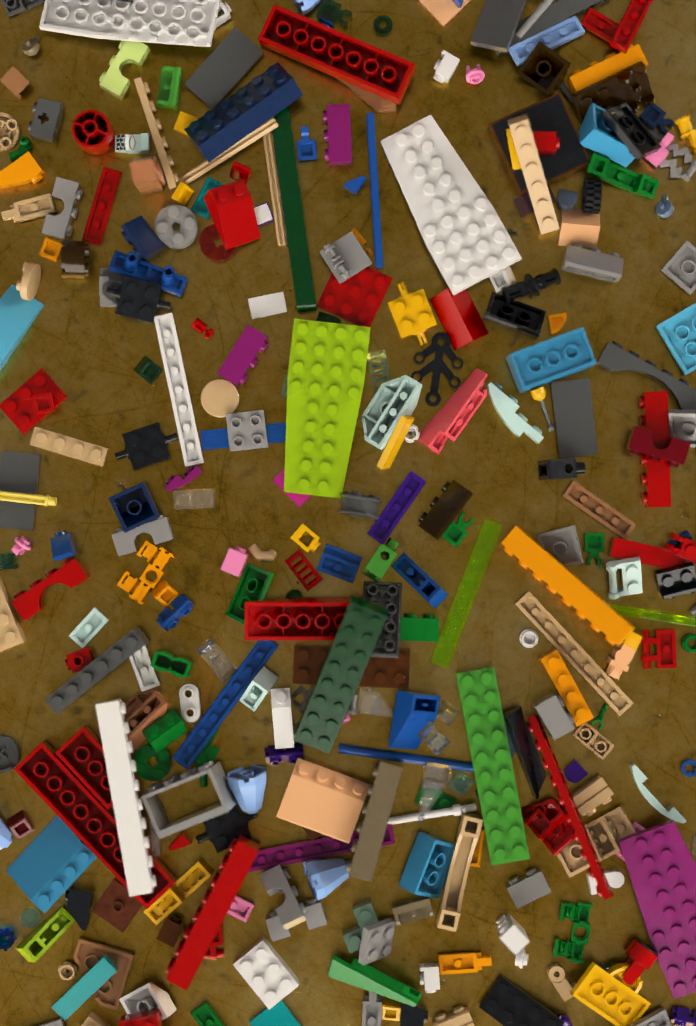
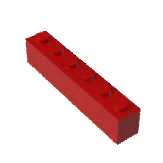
M668 391L643 392L642 396L639 397V407L642 408L643 415H640V427L654 431L652 444L657 449H664L669 440ZM641 454V465H644V473H641V483L645 484V492H642V504H645V507H671L670 466L666 465L667 461L661 459L659 462L648 459V455Z

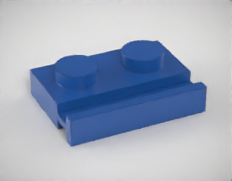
M326 544L317 570L353 583L362 557Z

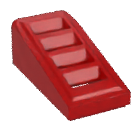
M300 549L285 560V563L307 591L323 580ZM300 556L302 560L293 566L291 563ZM305 562L306 566L298 572L296 568ZM310 569L311 572L302 578L301 574ZM312 575H315L316 578L307 584L305 582Z

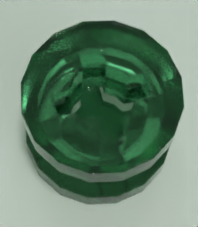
M14 553L0 554V570L16 569V564L14 563L16 555Z

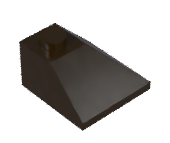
M539 41L517 74L550 97L563 82L571 63Z

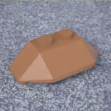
M157 690L135 693L125 703L126 714H124V720L129 724L130 733L127 734L128 741L132 742L133 750L146 740L142 733L143 730H146V728H149V725L152 726V723L165 716L168 703Z

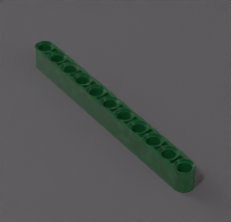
M287 106L273 116L278 123V127L272 131L297 312L300 313L317 309L289 107Z

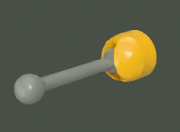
M544 386L535 388L530 391L531 396L534 400L540 401L549 425L548 430L554 431L556 427L551 422L543 400L546 396V389Z

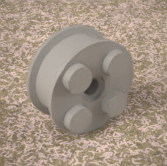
M170 205L162 209L157 215L155 231L164 245L172 249H182L192 244L196 239L198 223L193 212L187 207ZM176 224L180 225L178 230H174Z

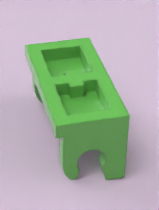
M162 66L156 107L177 110L183 73L180 67Z

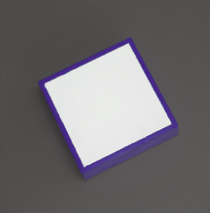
M267 202L254 207L258 227L274 221Z

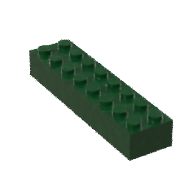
M351 595L298 722L293 740L330 754L386 621L388 609Z

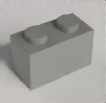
M531 868L525 872L526 875L520 878L515 876L508 880L506 888L517 909L551 892L540 868Z

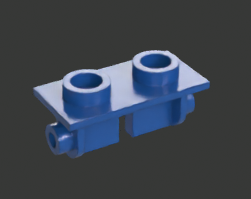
M184 593L178 595L170 603L174 609L171 611L166 607L158 615L156 621L160 624V627L169 631L177 626L178 621L183 616L191 612L195 604L188 600L189 598Z

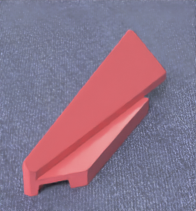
M475 369L420 431L417 441L437 455L440 454L447 439L455 442L487 396V389L484 387L488 374L480 369Z

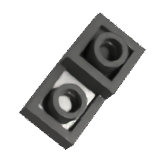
M1 0L9 17L45 3V0Z

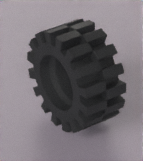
M584 179L582 192L583 213H600L602 203L601 179Z

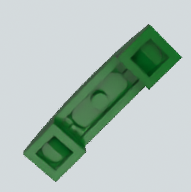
M592 153L586 172L604 182L650 199H654L660 182L648 175L638 174L612 163L610 159L596 153Z

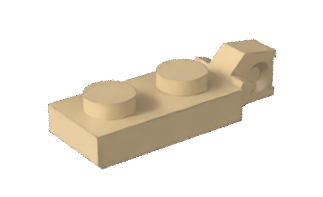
M49 193L15 202L13 205H10L11 210L3 211L1 215L4 221L13 219L14 223H20L46 216V214H54L56 210L52 195Z

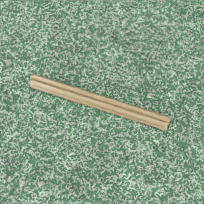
M272 117L211 162L204 160L179 176V182L181 181L188 185L277 128V121Z
M269 132L263 136L277 243L278 246L288 245L274 139L273 133Z

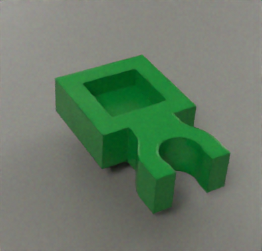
M464 512L459 515L457 524L452 521L441 536L456 548L468 533L464 529L474 521L471 518L469 522L464 523L462 520L465 515Z
M584 533V552H589L586 565H591V559L596 558L597 566H601L602 561L599 552H604L605 533Z

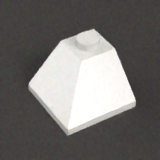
M152 982L119 999L127 1015L160 1009L161 1020H164L177 1010L169 994Z

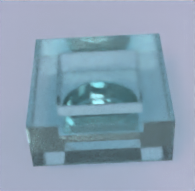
M457 771L447 787L464 798L474 784V781L460 771Z

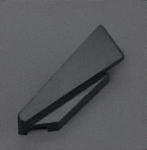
M518 706L504 712L503 715L531 793L534 798L538 799L540 789L547 775L528 725L524 721L522 707Z

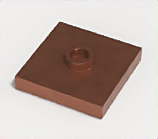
M114 878L92 911L123 933L142 907V904L135 896L129 897L128 889Z

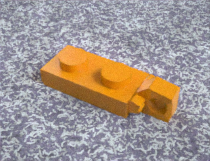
M481 952L438 954L439 975L474 973L482 970V966H492L491 955L481 956Z

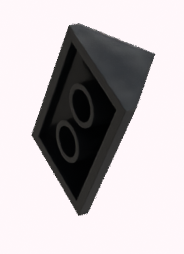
M492 292L482 320L537 339L541 332L546 311L514 299L510 303H506L503 295Z

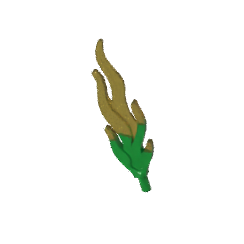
M207 642L202 646L198 658L203 685L200 695L201 716L197 721L193 722L194 726H196L210 707L214 686L212 673L205 660ZM192 669L191 684L198 686V676L195 670ZM189 690L188 697H191L192 692ZM189 709V715L193 716V710ZM189 722L185 723V726L188 730L186 732V738L192 731ZM219 727L193 761L197 768L208 761L214 760L221 746V738L217 739L213 747H211V744ZM207 774L200 776V787H207Z

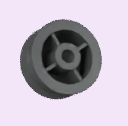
M344 491L343 494H340L342 503L337 513L357 518L379 520V517L376 516L378 504H382L379 496H366L357 491Z

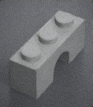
M56 177L52 196L64 202V210L56 216L46 214L42 228L44 235L61 240H67V237H71L73 226H71L72 219L76 218L78 212L76 204L78 200H81L83 194L80 183Z
M163 515L124 533L121 527L115 529V534H111L118 557L138 551L136 541L142 533L150 534L155 545L175 539L168 517L163 518Z
M279 864L259 874L269 896L276 893L285 894L284 903L275 908L285 930L307 920L304 915L307 913L305 906L302 902H298L296 897L299 894L295 886L290 885L288 880L291 877L286 868L282 869Z
M310 898L306 900L304 906L307 913L304 915L307 919L305 922L308 925V929L311 930L327 925L328 920L321 899ZM276 911L269 912L265 921L272 942L290 937V928L285 930Z

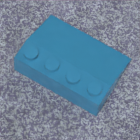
M57 815L8 867L6 872L27 897L41 911L46 913L97 856Z

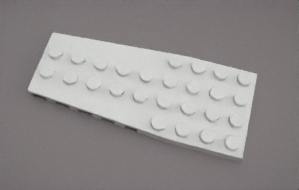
M45 0L39 27L45 31L96 39L211 47L221 0H134L133 3L119 0Z
M432 115L381 140V146L401 187L404 198L409 205L424 243L453 296L522 259L494 207Z

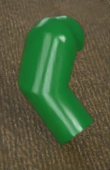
M21 137L18 150L8 153L11 162L17 160L26 152H30L32 142L28 137Z

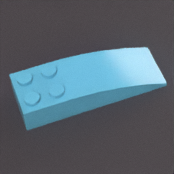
M13 284L0 298V372L44 307V304L35 298L31 301L22 299L20 291L16 290V286Z

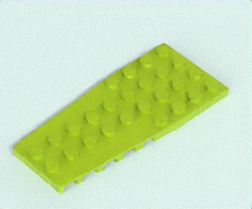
M294 318L287 377L284 492L341 498L340 494L343 492L364 388L371 327Z

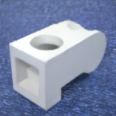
M618 869L603 870L611 887L619 888L624 884L625 878ZM586 873L589 892L591 895L598 894L595 878L592 879L590 874Z

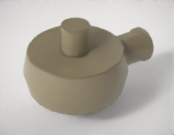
M35 35L34 39L26 40L22 45L23 53L27 56L36 55L40 50L39 41L41 37Z

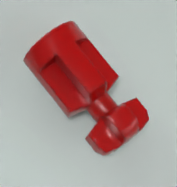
M198 317L191 324V327L200 334L204 332V337L207 339L214 333V330L212 328L208 330L207 324Z

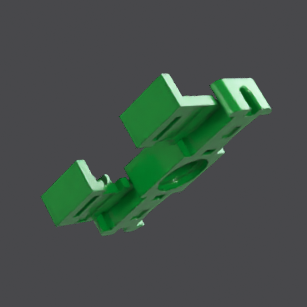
M577 901L576 904L561 902L558 919L562 921L564 918H570V921H573L570 940L567 939V942L560 941L561 938L555 937L553 957L562 956L567 957L571 962H585L582 956L584 944H588L591 924L588 923L590 908H594L592 903H583L582 901ZM577 928H585L586 933L583 937L575 935Z

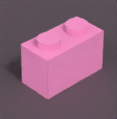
M239 546L229 548L221 570L237 577L241 576L249 554H246L247 550Z

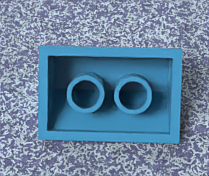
M591 103L579 129L580 144L601 156H605L616 164L627 167L635 157L630 154L626 145L618 139L614 130L606 124L605 119L602 117L606 110Z
M419 831L401 876L399 886L415 895L438 899L447 878L455 843Z

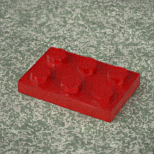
M41 368L0 404V408L22 434L25 435L49 414L36 415L32 396L52 392L55 408L68 397L44 369Z

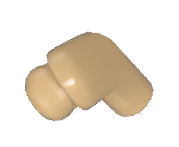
M255 543L248 548L259 562H272L277 557L274 549L261 551Z

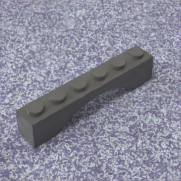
M615 341L606 343L596 361L597 365L612 373L634 371L650 376L660 382L670 392L679 410H696V389L690 387L689 382L682 378L679 380L675 379L670 371L657 369L655 363L639 359L640 355L631 350L629 352L623 350V346Z
M137 626L48 696L45 701L57 715L149 642L148 638Z

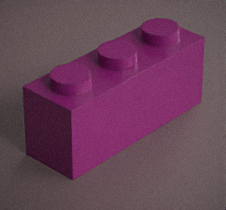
M350 104L327 105V111H323V121L327 122L328 130H324V142L328 141L329 148L325 149V161H329V166L352 165Z
M247 325L217 374L237 387L239 384L243 385L249 376L246 374L250 367L253 369L259 360L256 358L260 351L264 352L269 344L267 342L268 337Z

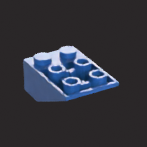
M397 690L388 748L417 749L437 717L440 696L425 692Z

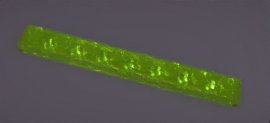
M484 519L431 657V663L449 668L503 525Z

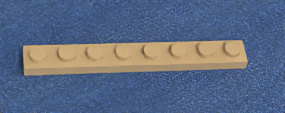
M529 591L515 603L522 613L619 716L634 704Z

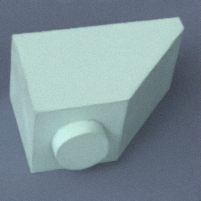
M263 666L239 701L255 712L279 677Z

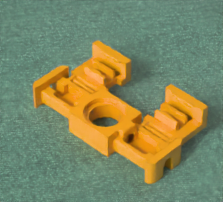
M147 540L144 541L136 555L139 557L144 556L147 558V562L150 561L152 564L149 563L139 580H137V577L134 579L129 576L130 573L126 570L117 583V586L128 592L129 597L136 600L139 604H144L143 598L151 587L154 589L164 573L162 569L170 557L174 558L171 552L163 547H159L161 550L159 551L157 550L158 547ZM150 570L157 573V578L153 581H149L146 578V573Z

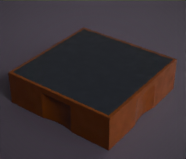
M560 92L488 125L489 133L498 153L506 164L507 173L518 198L529 192L522 168L513 170L506 134V129L510 128L507 121L509 119L526 114L532 132L556 131V137H560V147L556 149L555 154H538L547 184L553 180L567 177L588 166L590 159L584 146L580 144L579 134Z

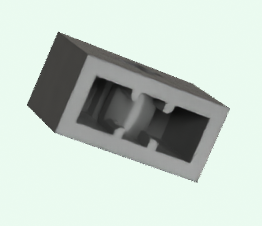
M38 98V102H35L33 106V121H30L28 126V132H30V136L33 139L55 144L64 108L62 103ZM47 117L49 121H45L43 124L41 119H45Z

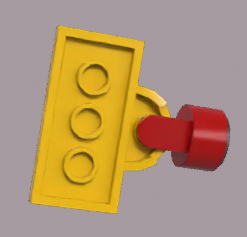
M638 938L634 939L625 951L629 955L625 963L613 965L606 971L592 961L570 992L572 996L615 1026H630L642 1017L651 1004L647 999L638 994L643 983L640 975L645 968L649 970L658 958V953Z

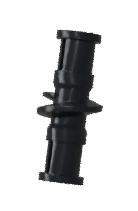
M552 268L550 272L536 275L534 278L530 274H526L523 282L520 281L507 288L504 286L501 288L506 303H510L511 300L524 297L527 294L531 299L533 297L532 292L540 296L539 290L553 284H561V278L558 270Z

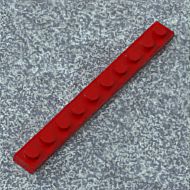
M538 715L528 717V728L531 733L535 734L537 739L535 740L536 747L544 755L542 759L543 764L552 774L550 776L553 787H557L559 791L557 795L558 800L567 810L565 813L566 819L569 824L572 823L575 829L572 831L574 838L577 842L580 841L582 846L580 852L583 859L587 860L590 865L588 871L591 878H595L597 882V893L599 897L603 896L604 900L614 896L540 718Z

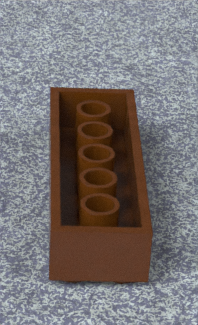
M294 645L293 684H315L330 645ZM399 648V658L370 657L358 686L409 689L410 649Z

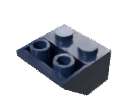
M142 215L121 225L124 230L121 234L130 245L132 243L135 245L132 249L141 260L145 259L149 262L166 249Z

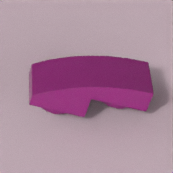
M191 466L184 473L186 476L184 479L180 475L176 477L172 475L165 482L167 484L165 489L172 491L181 488L196 479L203 470L198 466L195 468Z

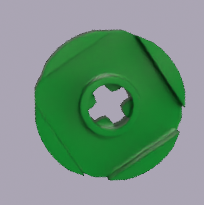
M149 743L140 747L133 759L136 763V773L147 781L161 780L168 774L172 766V757L168 749L165 747L156 753ZM152 756L156 757L155 761L158 762V764L154 765L153 767H151L150 763L147 762V760L151 759Z

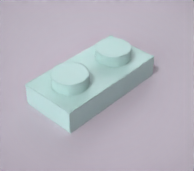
M94 607L71 632L69 637L83 649L109 619Z

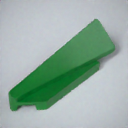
M333 956L328 976L333 979L413 1007L417 1006L423 994L370 964H360L358 958H354L352 963L339 956Z

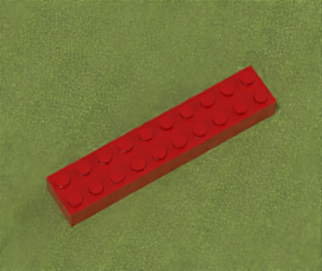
M44 740L14 770L128 889L115 813L111 808L108 810L55 754L56 751ZM147 848L148 855L152 856L153 859L151 872L152 875L156 876L157 886L154 887L153 893L135 896L146 909L177 880L149 848Z

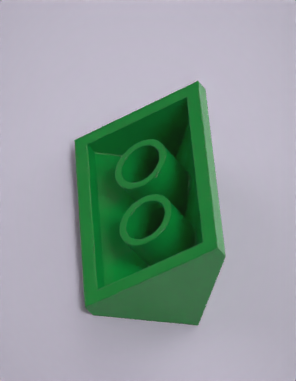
M247 562L225 615L245 624V601L264 600L275 573Z

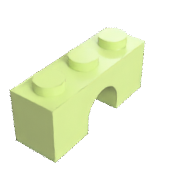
M121 41L118 47L120 49L117 55L112 56L109 62V69L107 72L104 71L99 79L101 88L122 100L131 85L130 80L122 75V68L128 63H134L141 67L150 52L149 46L142 42Z

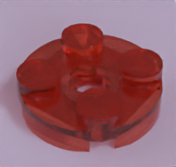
M213 223L204 228L200 234L199 245L201 251L212 261H226L234 255L237 247L228 250L225 249L224 244L215 247L216 244L213 240H217L220 235Z

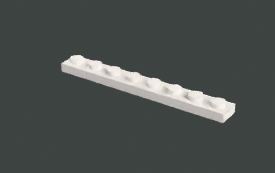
M173 313L154 316L185 467L202 464L204 459Z

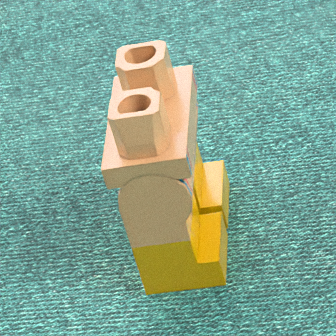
M632 631L621 645H617L611 650V657L607 656L605 660L609 663L605 671L607 675L619 680L622 671H628V664L642 639L641 635Z

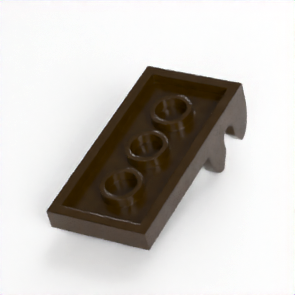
M642 61L572 94L581 125L591 103L605 110L627 103L634 113L638 112L639 103L643 102L646 105H653L655 103V97L647 76V69Z

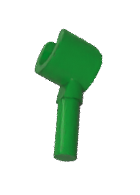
M604 703L598 716L592 719V727L596 721H599L598 730L603 728L602 719L609 706L608 704Z

